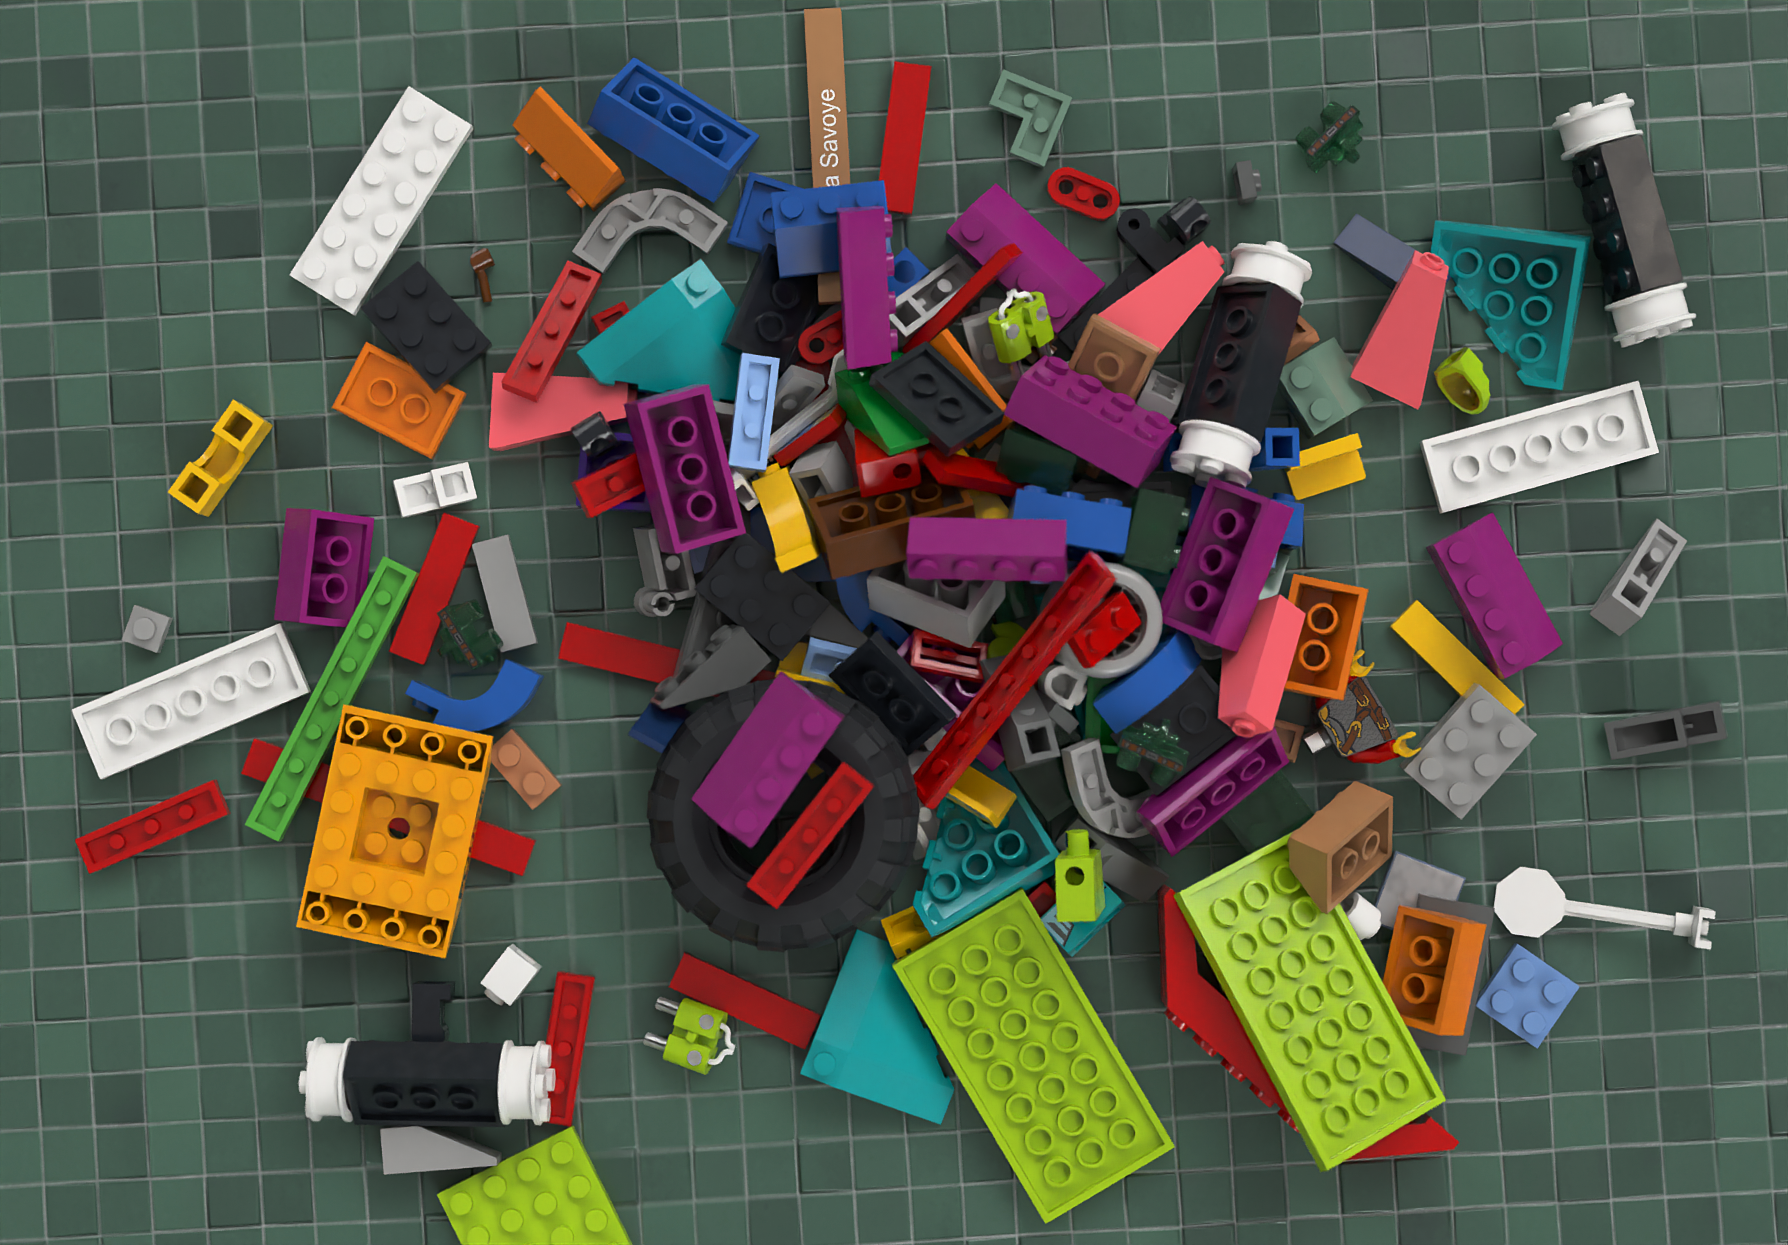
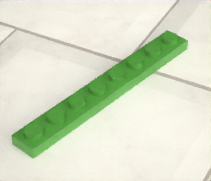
M383 556L245 823L246 826L277 842L282 841L338 732L343 705H352L419 573Z

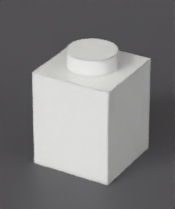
M512 944L504 951L481 981V984L487 988L484 993L501 1006L504 1002L511 1006L523 993L542 966Z

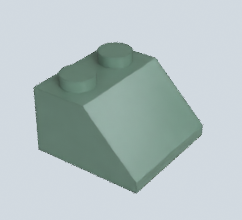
M1335 337L1285 365L1277 387L1308 440L1373 401L1363 383L1350 377L1352 365Z

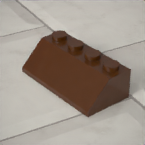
M924 468L921 469L922 483L917 486L864 498L861 497L860 486L807 499L822 558L831 579L848 577L859 572L907 560L910 517L976 518L974 503L967 489L940 484L929 469Z

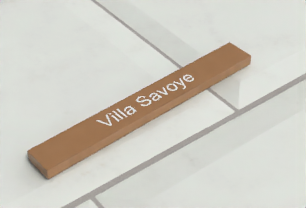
M841 8L804 9L813 188L850 184ZM840 273L817 274L819 305L841 304Z

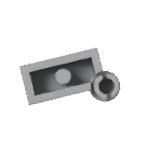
M654 523L635 527L633 532L645 586L635 594V609L640 614L648 617L667 616L674 608V603H669L670 600L678 601L696 596L697 591L694 589L696 584L689 550L677 554L661 552Z

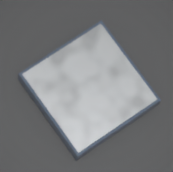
M1394 850L1373 904L1381 912V926L1394 930L1398 906L1404 905L1416 908L1419 893L1458 901L1466 878Z

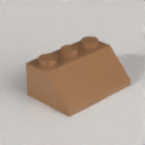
M1354 781L1345 790L1339 792L1324 808L1315 812L1313 817L1303 826L1294 830L1290 835L1287 844L1289 868L1321 912L1328 914L1392 857L1393 796Z

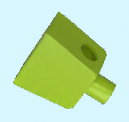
M1068 830L1065 832L1066 850H1063L1055 860L1057 922L1096 921L1105 908L1100 849H1089L1088 830ZM1074 867L1082 869L1084 875L1076 872Z

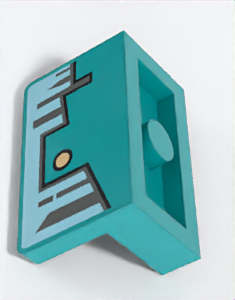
M1104 881L1105 908L1096 921L1057 922L1056 903L1040 918L1049 934L1072 957L1126 906Z

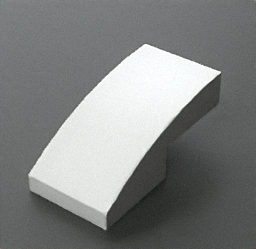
M468 462L434 469L429 473L393 480L392 482L401 518L477 499Z

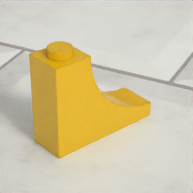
M777 462L767 466L765 472L757 471L760 478L751 483L765 515L775 547V559L782 573L817 558L821 551L811 515L789 475L791 471L790 466L780 469Z

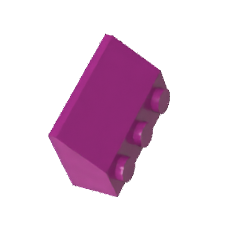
M286 508L274 620L347 627L367 589L374 518L314 509Z

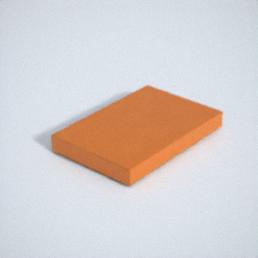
M365 342L332 408L433 460L467 393L447 384L435 394L407 362Z

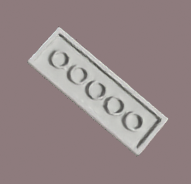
M408 86L291 271L290 276L356 316L474 129L473 126Z
M1639 380L1420 442L1440 514L1659 453Z
M279 623L74 708L72 712L100 779H105L309 694L311 690L283 623Z

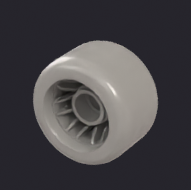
M1104 562L1117 580L1094 609L1114 592L1123 591L1142 624L1093 668L1083 669L1068 643L1064 645L1055 659L1061 665L1079 674L1096 678H1115L1136 670L1151 656L1160 639L1163 618L1158 596L1143 576L1126 566ZM1078 565L1068 569L1066 580L1069 578V576L1072 574V572L1076 569ZM1053 581L1042 599L1039 614L1065 581Z

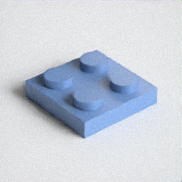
M1514 943L1478 995L1476 1007L1538 1049L1580 986L1519 944Z

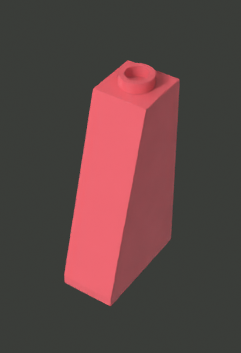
M1202 241L1098 315L1161 348L1160 354L1223 275L1224 270L1221 266L1225 264L1224 260L1214 246L1211 245L1207 248Z
M1416 250L1413 252L1354 361L1350 375L1351 378L1417 410L1422 403L1449 266L1445 265L1439 256L1430 252H1424V254Z
M493 372L489 448L494 451H504L572 435L573 432L570 428L599 411L602 412L609 425L627 422L624 403L638 400V391L631 389V383L615 381L612 387L600 385L594 378L551 376L536 403L504 390L501 382L506 373Z
M1280 594L1258 600L1238 652L1222 647L1218 719L1231 727L1235 734L1244 738L1272 731L1305 618L1304 612Z

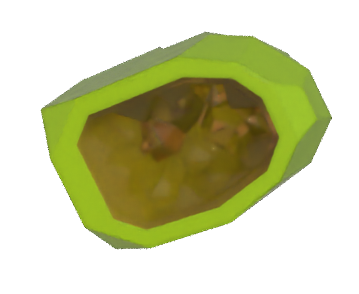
M1464 347L1451 354L1434 371L1438 387L1448 400L1463 412L1479 414L1488 406L1490 399L1489 379L1483 372V363L1470 348Z

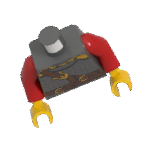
M1358 650L1354 654L1344 701L1315 697L1316 708L1312 711V715L1319 727L1302 736V740L1312 756L1331 746L1337 757H1346L1352 763L1379 764L1400 756L1411 757L1421 751V747L1415 750L1407 747L1406 739L1417 734L1411 731L1402 736L1399 735L1365 676L1374 667V662L1367 667H1363L1358 663L1357 659L1364 654V650Z

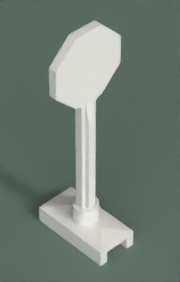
M843 350L834 356L828 380V390L770 435L768 458L838 403L835 373L847 369ZM730 468L737 499L750 511L760 503L747 481L757 471Z
M1519 867L1497 883L1493 907L1495 908L1494 912L1510 933L1538 938L1562 921L1564 915L1669 930L1673 931V935L1688 937V943L1694 947L1710 950L1712 942L1700 937V935L1707 936L1709 921L1703 920V917L1715 919L1716 911L1709 908L1693 906L1691 914L1676 912L1675 916L1566 900L1565 893L1547 870Z

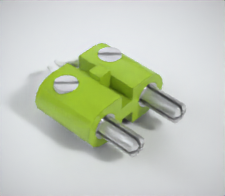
M1011 289L1007 292V299L1000 306L999 310L988 317V323L999 361L1001 363H1008L1012 380L1018 381L1021 375L1024 374L1020 360L1032 353L1030 347L1035 346L1037 348L1039 359L1044 355L1052 356L1049 341L1054 338V332L1043 293L1026 291L1017 293L1016 289Z
M663 997L657 999L656 1009L675 1016L673 1022L674 1029L669 1034L668 1039L648 1032L645 1035L647 1039H644L643 1043L663 1051L664 1060L707 1075L712 1065L719 1064L725 1055L733 1054L735 1045L730 1041L731 1032L726 1025L727 1012L688 998H684L681 1003ZM725 1031V1044L730 1049L721 1051L715 1059L718 1047H716L718 1040L722 1038Z

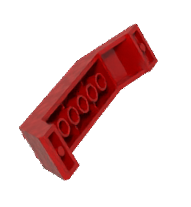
M1163 884L1158 890L1161 1001L1167 1007L1164 1014L1183 1032L1190 1027L1195 1032L1192 1039L1211 1057H1214L1217 1052L1223 1056L1224 1059L1220 1064L1241 1083L1245 1078H1248L1252 1082L1249 1089L1269 1108L1276 1103L1280 1107L1277 1114L1296 1132L1300 1133L1230 1001L1198 974L1195 936L1173 896L1177 893ZM1424 1113L1346 1160L1453 1150L1460 1142L1428 1114Z

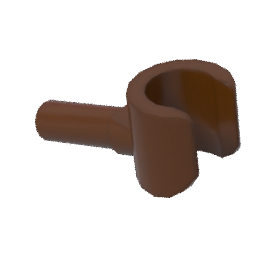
M483 248L471 255L470 262L479 279L484 303L492 301L488 276L485 270L495 266L489 250Z

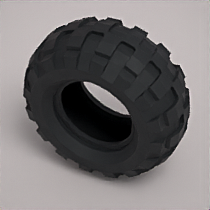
M775 679L756 681L729 690L704 704L685 720L656 764L657 769L652 787L648 791L646 818H649L651 843L649 845L656 867L662 871L671 887V894L687 913L691 912L709 927V931L730 942L739 941L756 946L757 950L784 952L789 949H814L836 942L837 939L857 928L860 929L880 912L885 903L897 891L909 868L917 842L920 809L917 787L909 766V759L898 739L878 718L879 716L859 700L857 701L837 691L834 687L813 681L794 680L845 716L812 763L820 767L831 778L840 765L846 762L875 786L844 824L842 839L835 854L822 865L807 871L778 909L774 908L750 889L747 883L759 868L747 861L737 851L728 836L727 830L719 826L692 800V797Z

